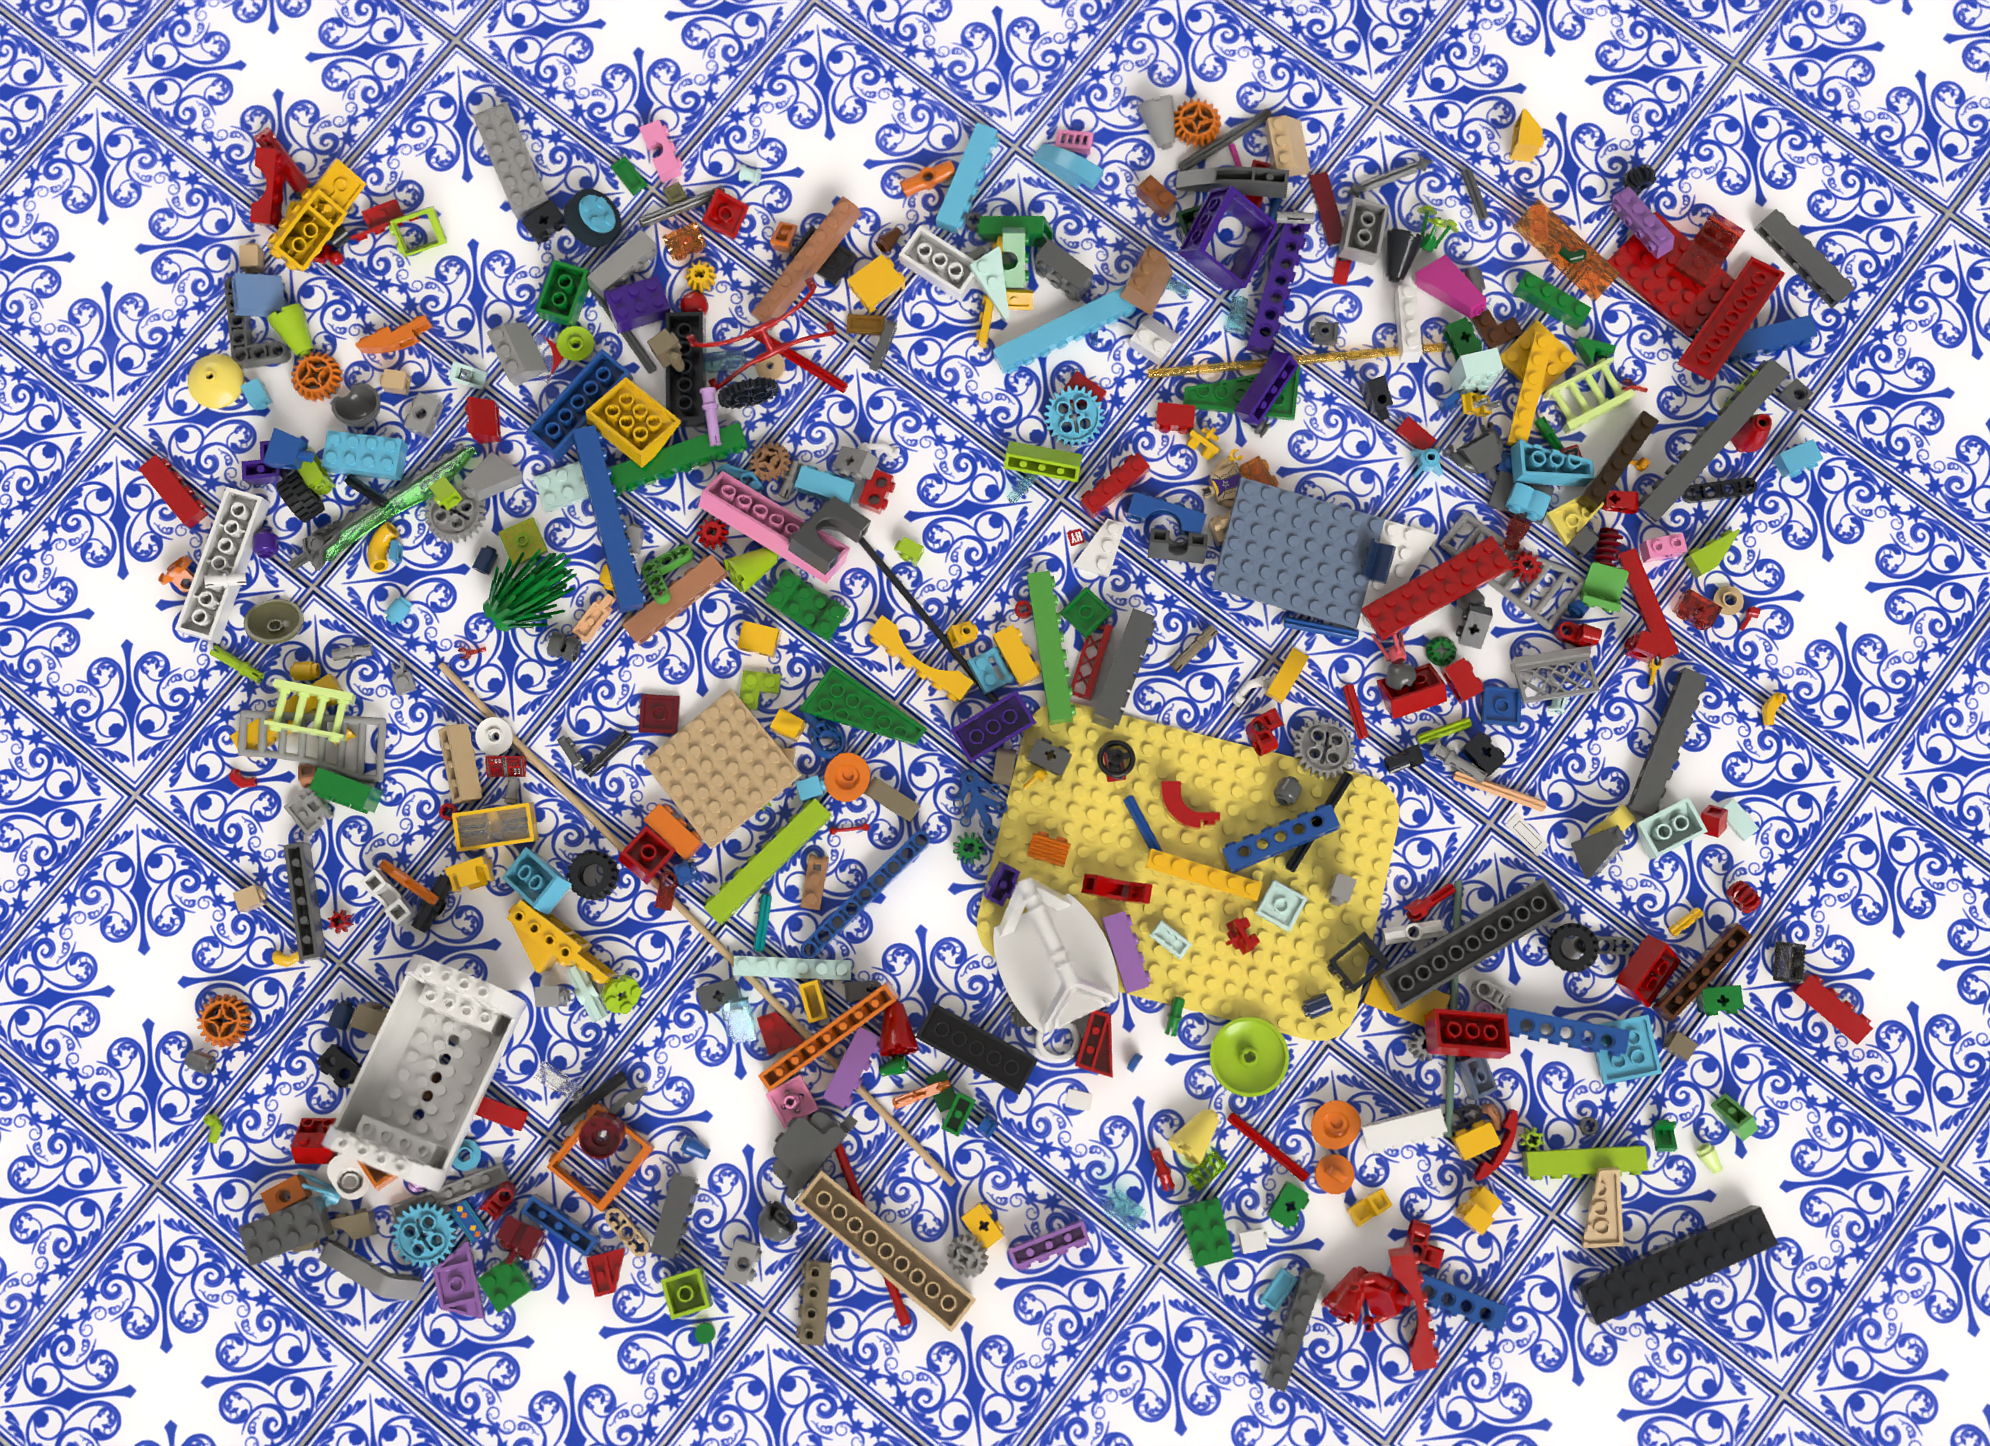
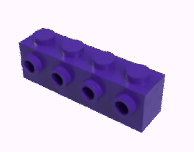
M1278 351L1272 353L1234 409V412L1243 422L1259 426L1299 367V364L1290 354Z

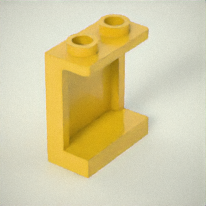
M883 254L847 279L848 287L870 314L876 311V305L900 288L902 290L905 289V277L900 271L897 273L893 268L895 266L889 257L886 259Z

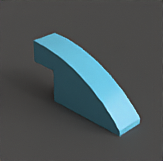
M1042 144L1032 157L1033 161L1075 189L1082 183L1093 190L1103 177L1104 170L1073 152L1057 146Z

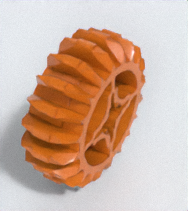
M1191 98L1189 103L1184 101L1182 106L1179 105L1177 107V111L1174 112L1175 136L1176 138L1180 137V143L1186 141V146H1189L1191 143L1194 148L1197 144L1202 148L1204 142L1208 145L1211 143V140L1214 141L1216 139V135L1220 133L1219 128L1222 123L1220 121L1221 115L1218 114V108L1213 109V103L1207 105V99L1204 102H1200V98H1198L1197 102H1194ZM1196 118H1197V122L1199 123L1198 126H1197V128H1196V124H1195ZM1208 129L1206 132L1199 133L1202 130Z
M310 352L309 357L303 355L304 360L297 359L299 365H293L296 371L290 373L294 377L291 379V382L295 384L293 388L298 391L301 397L304 396L306 400L311 399L313 402H317L318 399L324 402V397L331 399V393L337 394L335 389L341 388L338 382L343 381V378L340 377L343 372L333 357H330L327 353L323 355L321 352H317L315 355L313 352ZM316 365H326L325 367H314ZM315 372L318 374V380H319V382H318V381L316 380V378H315V377H316ZM310 386H311V387H314V386H319V387H320V388H318V389H308V387H310Z
M224 994L223 997L222 995H216L215 999H208L209 1004H203L205 1010L198 1011L202 1015V1018L196 1019L198 1022H201V1025L197 1026V1028L203 1029L200 1036H206L205 1042H211L212 1046L219 1045V1047H225L227 1045L231 1047L233 1042L239 1043L240 1038L246 1037L244 1031L251 1030L247 1027V1023H252V1020H247V1017L252 1014L251 1012H246L249 1006L243 1005L244 1000H237L235 995L231 997L229 994ZM221 1006V1009H219L218 1014L215 1017H212L214 1012ZM230 1006L235 1010L237 1018L232 1015ZM225 1018H226V1020H231V1022H226V1023H222L221 1021H217L218 1019L223 1020V1019H225ZM212 1024L216 1025L218 1034L213 1030ZM234 1024H237L234 1031L228 1035L231 1027Z

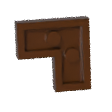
M1489 309L1471 319L1488 350L1497 348L1523 333L1514 317L1498 325Z

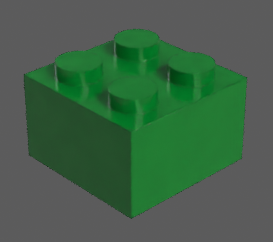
M516 1256L512 1265L506 1264L505 1260H503L477 1278L497 1313L505 1310L537 1288L518 1256Z

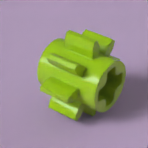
M1535 1127L1531 1129V1132L1528 1128H1524V1133L1518 1134L1522 1141L1519 1145H1525L1526 1151H1530L1531 1147L1535 1151H1539L1537 1146L1544 1144L1541 1141L1543 1133H1536L1537 1128ZM1530 1136H1534V1139H1532L1533 1143L1528 1142Z

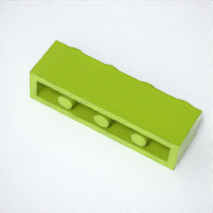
M1009 441L1003 469L1078 482L1083 454Z

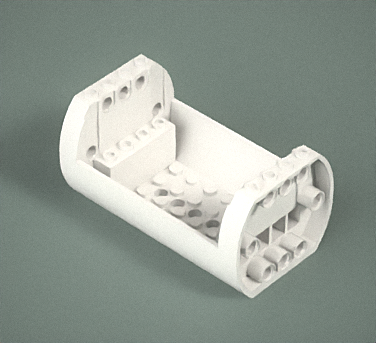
M413 954L404 972L406 976L344 1105L334 1125H330L322 1145L413 1184L440 1192L527 1003L495 985L424 956ZM452 1036L459 1037V1043L456 1046H450L449 1044ZM444 1054H449L450 1062L446 1065L441 1064V1057ZM436 1072H440L442 1075L439 1083H433L432 1076ZM426 1091H432L433 1098L429 1102H425L423 1099V1094ZM422 1109L424 1117L417 1121L414 1118V1114L417 1110Z

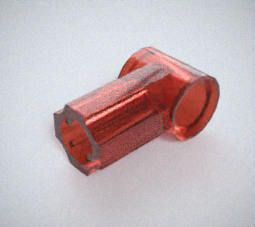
M666 871L659 878L660 884L654 908L671 911L679 882L675 873ZM668 876H673V884L667 886L665 879Z

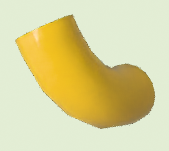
M385 522L374 533L369 543L367 552L370 570L375 573L383 572L388 568L387 551L391 540L399 537L397 528L390 522Z

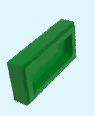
M626 156L610 166L632 196L648 186Z

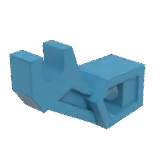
M723 464L715 470L718 475L724 471L747 485L745 480L752 478L754 481L748 485L750 488L759 493L764 489L752 471L743 470L729 464Z

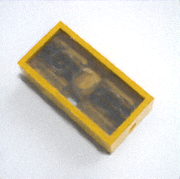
M534 802L452 813L457 852L539 840Z

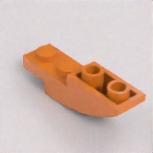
M424 314L423 316L415 317L406 325L398 326L394 331L389 326L379 328L376 333L362 337L355 345L362 353L382 354L394 352L419 343L417 335L429 330L433 326Z

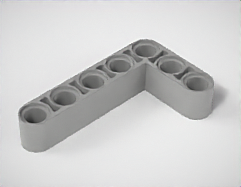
M328 1239L319 1257L321 1262L383 1298L416 1301L425 1282L423 1279L413 1275L388 1272L334 1240Z

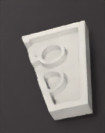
M1107 518L1073 564V568L1109 578L1125 523Z

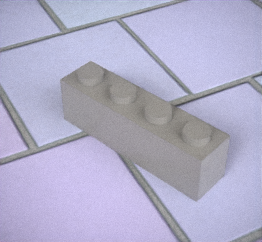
M639 230L587 276L588 285L604 299V291L626 284L635 272L638 273L642 270L646 262L652 261L658 253L657 244L642 230Z

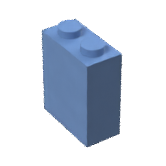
M247 273L234 274L231 283L235 315L268 317L275 311L278 314L282 311L281 308L287 306V301L284 300L283 296L285 294V283H282V276Z

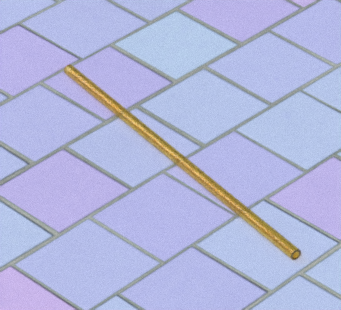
M1445 342L1422 344V354L1445 352L1446 349ZM1398 347L1292 357L1299 365L1399 356ZM1269 358L1148 369V379L1260 369L1264 367Z

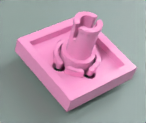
M801 1074L765 1094L784 1129L787 1128V1124L793 1117L798 1119L804 1115L808 1116L819 1109Z

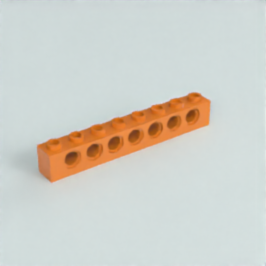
M887 981L766 1068L758 1077L770 1092L891 1005L900 996L890 982Z

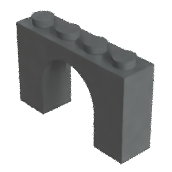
M834 496L829 501L826 500L821 509L815 511L808 522L805 521L801 525L797 533H792L788 540L790 542L788 551L826 575L836 565L840 552L822 541L817 531L833 529L858 543L868 532L871 520Z

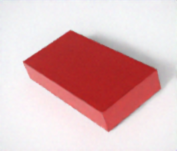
M1409 416L1395 431L1414 448L1419 450L1430 449L1437 441Z

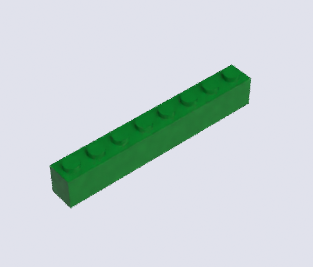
M738 422L719 429L722 445L710 446L709 435L706 433L661 449L643 468L633 460L610 467L612 473L610 482L615 484L617 495L614 496L618 497L627 490L628 492L635 491L642 485H652L656 483V480L662 478H672L674 474L679 472H689L696 466H706L710 461L716 459L723 460L728 457L727 455L743 453L749 447L740 423Z

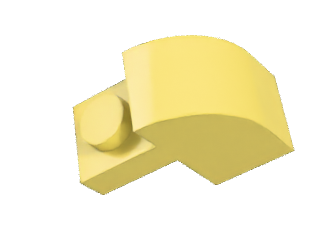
M1622 804L1609 813L1604 820L1591 828L1588 833L1593 835L1616 825H1619L1620 830L1623 832L1636 818Z

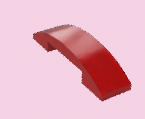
M484 1096L475 1115L522 1131L529 1112Z
M1509 1109L1501 1123V1127L1506 1129L1500 1141L1501 1144L1498 1145L1489 1163L1480 1161L1471 1177L1474 1180L1480 1181L1489 1176L1501 1165L1508 1155L1517 1132L1518 1112L1516 1110Z

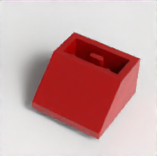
M467 397V404H465V412L469 416V422H466L467 432L479 444L502 442L498 404L494 400Z
M301 1118L290 1147L295 1164H329L335 1156H338V1152L322 1145L330 1125H334L337 1118Z

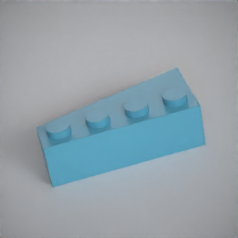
M1521 439L1511 447L1513 483L1585 487L1595 478L1592 460L1572 454L1565 455L1555 449L1548 450L1538 444L1531 445Z

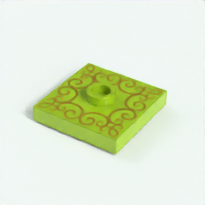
M533 517L498 532L508 557L512 560V566L515 565L522 552H524V556L519 565L527 562L539 548H541V552L538 555L549 552Z

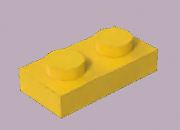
M1006 289L1008 310H1033V290Z

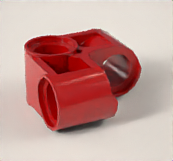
M1566 621L1555 628L1554 636L1557 640L1573 645L1576 648L1585 646L1591 648L1599 643L1602 629L1585 623L1578 625ZM1562 627L1568 630V635L1563 634Z
M1276 708L1255 717L1246 726V734L1258 756H1263L1278 749V741L1271 731L1285 724ZM1253 725H1257L1260 731L1255 730Z
M1412 1219L1408 1227L1404 1247L1417 1245L1419 1261L1425 1265L1440 1269L1445 1249L1428 1244L1432 1225Z

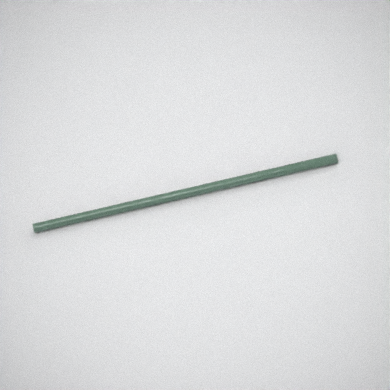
M1462 881L1454 882L1456 891L1454 892L1453 930L1461 926ZM1459 975L1450 980L1451 997L1449 1010H1457ZM1447 1055L1445 1125L1447 1132L1444 1133V1137H1452L1455 1056Z

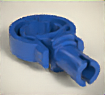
M804 713L802 716L811 728L808 734L812 738L811 746L813 751L825 759H833L841 754L845 746V739L842 733L830 727L828 722H821L817 716ZM830 738L837 744L836 747H826L824 750L821 739Z

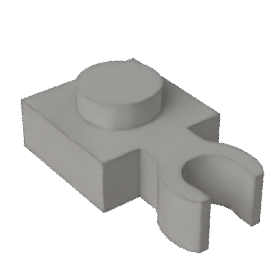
M401 660V667L399 669H396L395 664H391L392 670L397 675L392 677V681L398 696L418 690L412 672H405L406 665Z

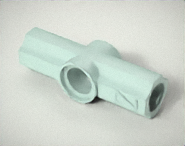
M576 965L566 970L575 988V995L581 1005H584L592 1023L609 1015L599 997V990L595 983L590 980L588 973L580 970Z

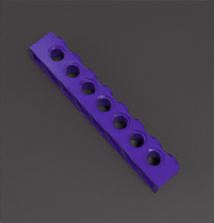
M1291 208L1288 209V212H1293V211H1294V209H1291ZM1284 223L1248 340L1247 351L1264 356L1268 355L1269 350L1273 351L1276 340H1273L1274 333L1278 334L1281 326V323H1278L1279 316H1284L1286 306L1283 303L1285 299H1289L1291 289L1288 288L1289 283L1294 282L1296 272L1293 270L1295 266H1299L1302 255H1298L1300 249H1304L1306 238H1303L1304 233L1309 232L1311 224L1292 225V223ZM1291 230H1297L1299 234H1293ZM1290 246L1294 251H1288L1286 247ZM1286 263L1289 268H1283L1281 264ZM1281 280L1284 285H1278L1275 281ZM1276 297L1279 302H1273L1270 298ZM1271 314L1274 318L1268 319L1265 315ZM1266 331L1269 336H1262L1260 332Z

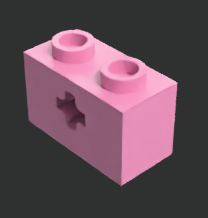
M1683 533L1648 539L1639 545L1643 563L1678 557L1688 551Z

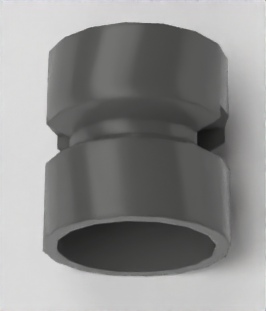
M555 631L548 642L547 654L557 658L562 656L563 660L574 663L579 656L582 640L572 636L567 638L566 634Z

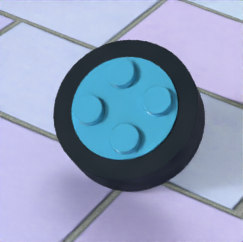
M582 189L564 207V219L569 231L577 240L587 246L603 247L620 232L621 217L619 211L610 198L600 191Z

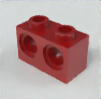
M875 469L871 480L867 479L858 500L859 507L877 514H881L882 510H886L889 502L887 497L889 493H893L896 486L893 475ZM884 480L887 483L885 486L879 487L877 482ZM872 497L879 498V502L876 504H872L869 501Z

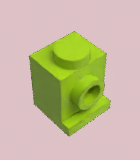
M903 537L901 541L898 540L894 547V550L899 554V558L906 562L911 560L914 567L917 566L925 551L924 546L906 537Z

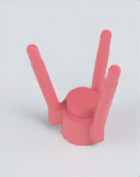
M1402 632L1399 633V642L1397 634L1392 636L1395 645L1389 648V652L1385 650L1375 634L1371 635L1387 662L1391 661L1392 664L1403 663L1406 660L1407 655L1405 653Z

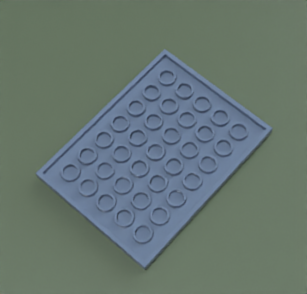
M1241 477L1211 589L1351 629H1357L1369 583L1361 575L1371 539L1374 538L1378 542L1380 541L1385 519Z

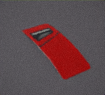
M1337 257L1332 283L1347 285L1352 260Z

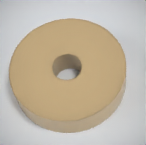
M780 354L760 363H755V369L760 378L766 377V379L771 378L777 381L785 373V362ZM770 364L774 365L772 369H768L767 366Z

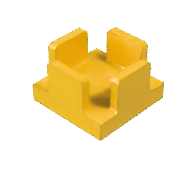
M483 856L444 868L446 876L450 878L453 891L457 893L462 892L461 887L468 886L469 890H474L488 885V881H495L492 867H494L491 859Z

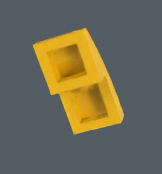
M1381 1188L1350 1206L1346 1211L1355 1226L1360 1227L1374 1216H1378L1392 1207L1393 1204L1384 1189Z

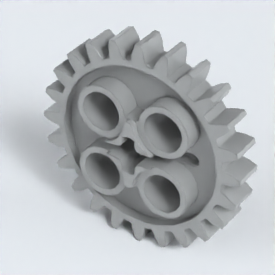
M454 483L452 486L463 500L448 511L442 508L444 507L443 505L439 507L435 500H428L431 506L425 507L429 513L424 514V516L428 519L425 521L429 526L428 529L433 532L436 538L439 537L441 541L446 539L448 543L454 540L458 544L460 538L466 542V536L472 539L473 532L479 533L476 528L483 527L481 521L486 520L483 514H486L487 511L483 508L486 506L484 501L478 502L474 498L467 497L463 492V484H460L458 488ZM446 515V518L440 521L441 517ZM459 523H462L459 528H456Z
M1324 717L1321 718L1320 723L1316 718L1312 724L1308 721L1306 727L1302 726L1300 728L1301 732H1297L1296 737L1298 739H1295L1293 744L1297 745L1293 748V751L1298 752L1294 758L1301 759L1298 766L1304 764L1303 771L1311 770L1310 776L1314 772L1317 773V779L1322 774L1325 780L1328 779L1329 774L1333 779L1337 776V773L1341 776L1344 773L1343 769L1346 771L1349 769L1348 764L1351 765L1354 762L1351 758H1354L1356 755L1355 752H1352L1355 750L1356 745H1351L1355 739L1348 737L1351 731L1345 732V725L1340 728L1339 721L1332 724V718L1328 722H1325ZM1326 733H1328L1329 736L1325 747L1327 751L1323 757V764H1321L1320 760L1324 750L1322 746L1326 740ZM1313 734L1319 735L1321 740H1315ZM1332 739H1337L1340 745H1335ZM1309 752L1316 753L1318 758H1312ZM1328 757H1334L1336 759V763L1330 762Z

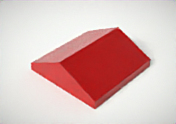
M716 188L702 222L714 232L735 239L750 206Z

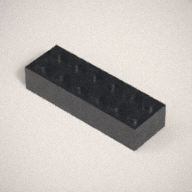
M703 312L665 313V328L669 334L673 332L679 340L678 342L682 347L680 349L681 357L685 364L684 370L681 372L675 370L671 364L666 367V409L681 420V424L677 428L707 427L706 414L702 409V394L699 393V389L707 388L706 347H691L686 337L694 334L697 342L706 343V318Z
M933 1003L915 1037L1019 1095L1038 1061L1035 1057L936 1003Z

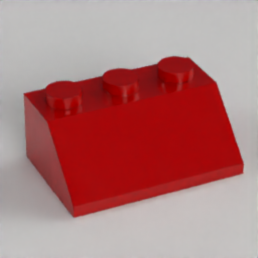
M1431 663L1414 668L1416 680L1410 687L1406 684L1401 690L1390 688L1386 684V678L1376 681L1384 705L1393 719L1447 702L1445 682Z
M1648 934L1640 943L1635 954L1630 957L1628 964L1619 973L1615 982L1625 993L1649 1009L1681 963V960L1667 943Z

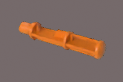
M949 1079L943 1082L937 1081L931 1085L913 1090L893 1098V1106L895 1109H899L935 1094L942 1093L944 1089L951 1087Z

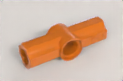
M948 160L932 168L925 167L920 173L899 181L904 195L909 197L922 190H932L936 184L953 178L956 171L952 162ZM925 177H931V178H932V179L929 180V181L924 180Z

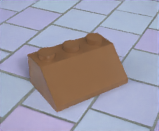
M1148 244L1140 255L1119 297L1152 315L1173 274L1165 255Z

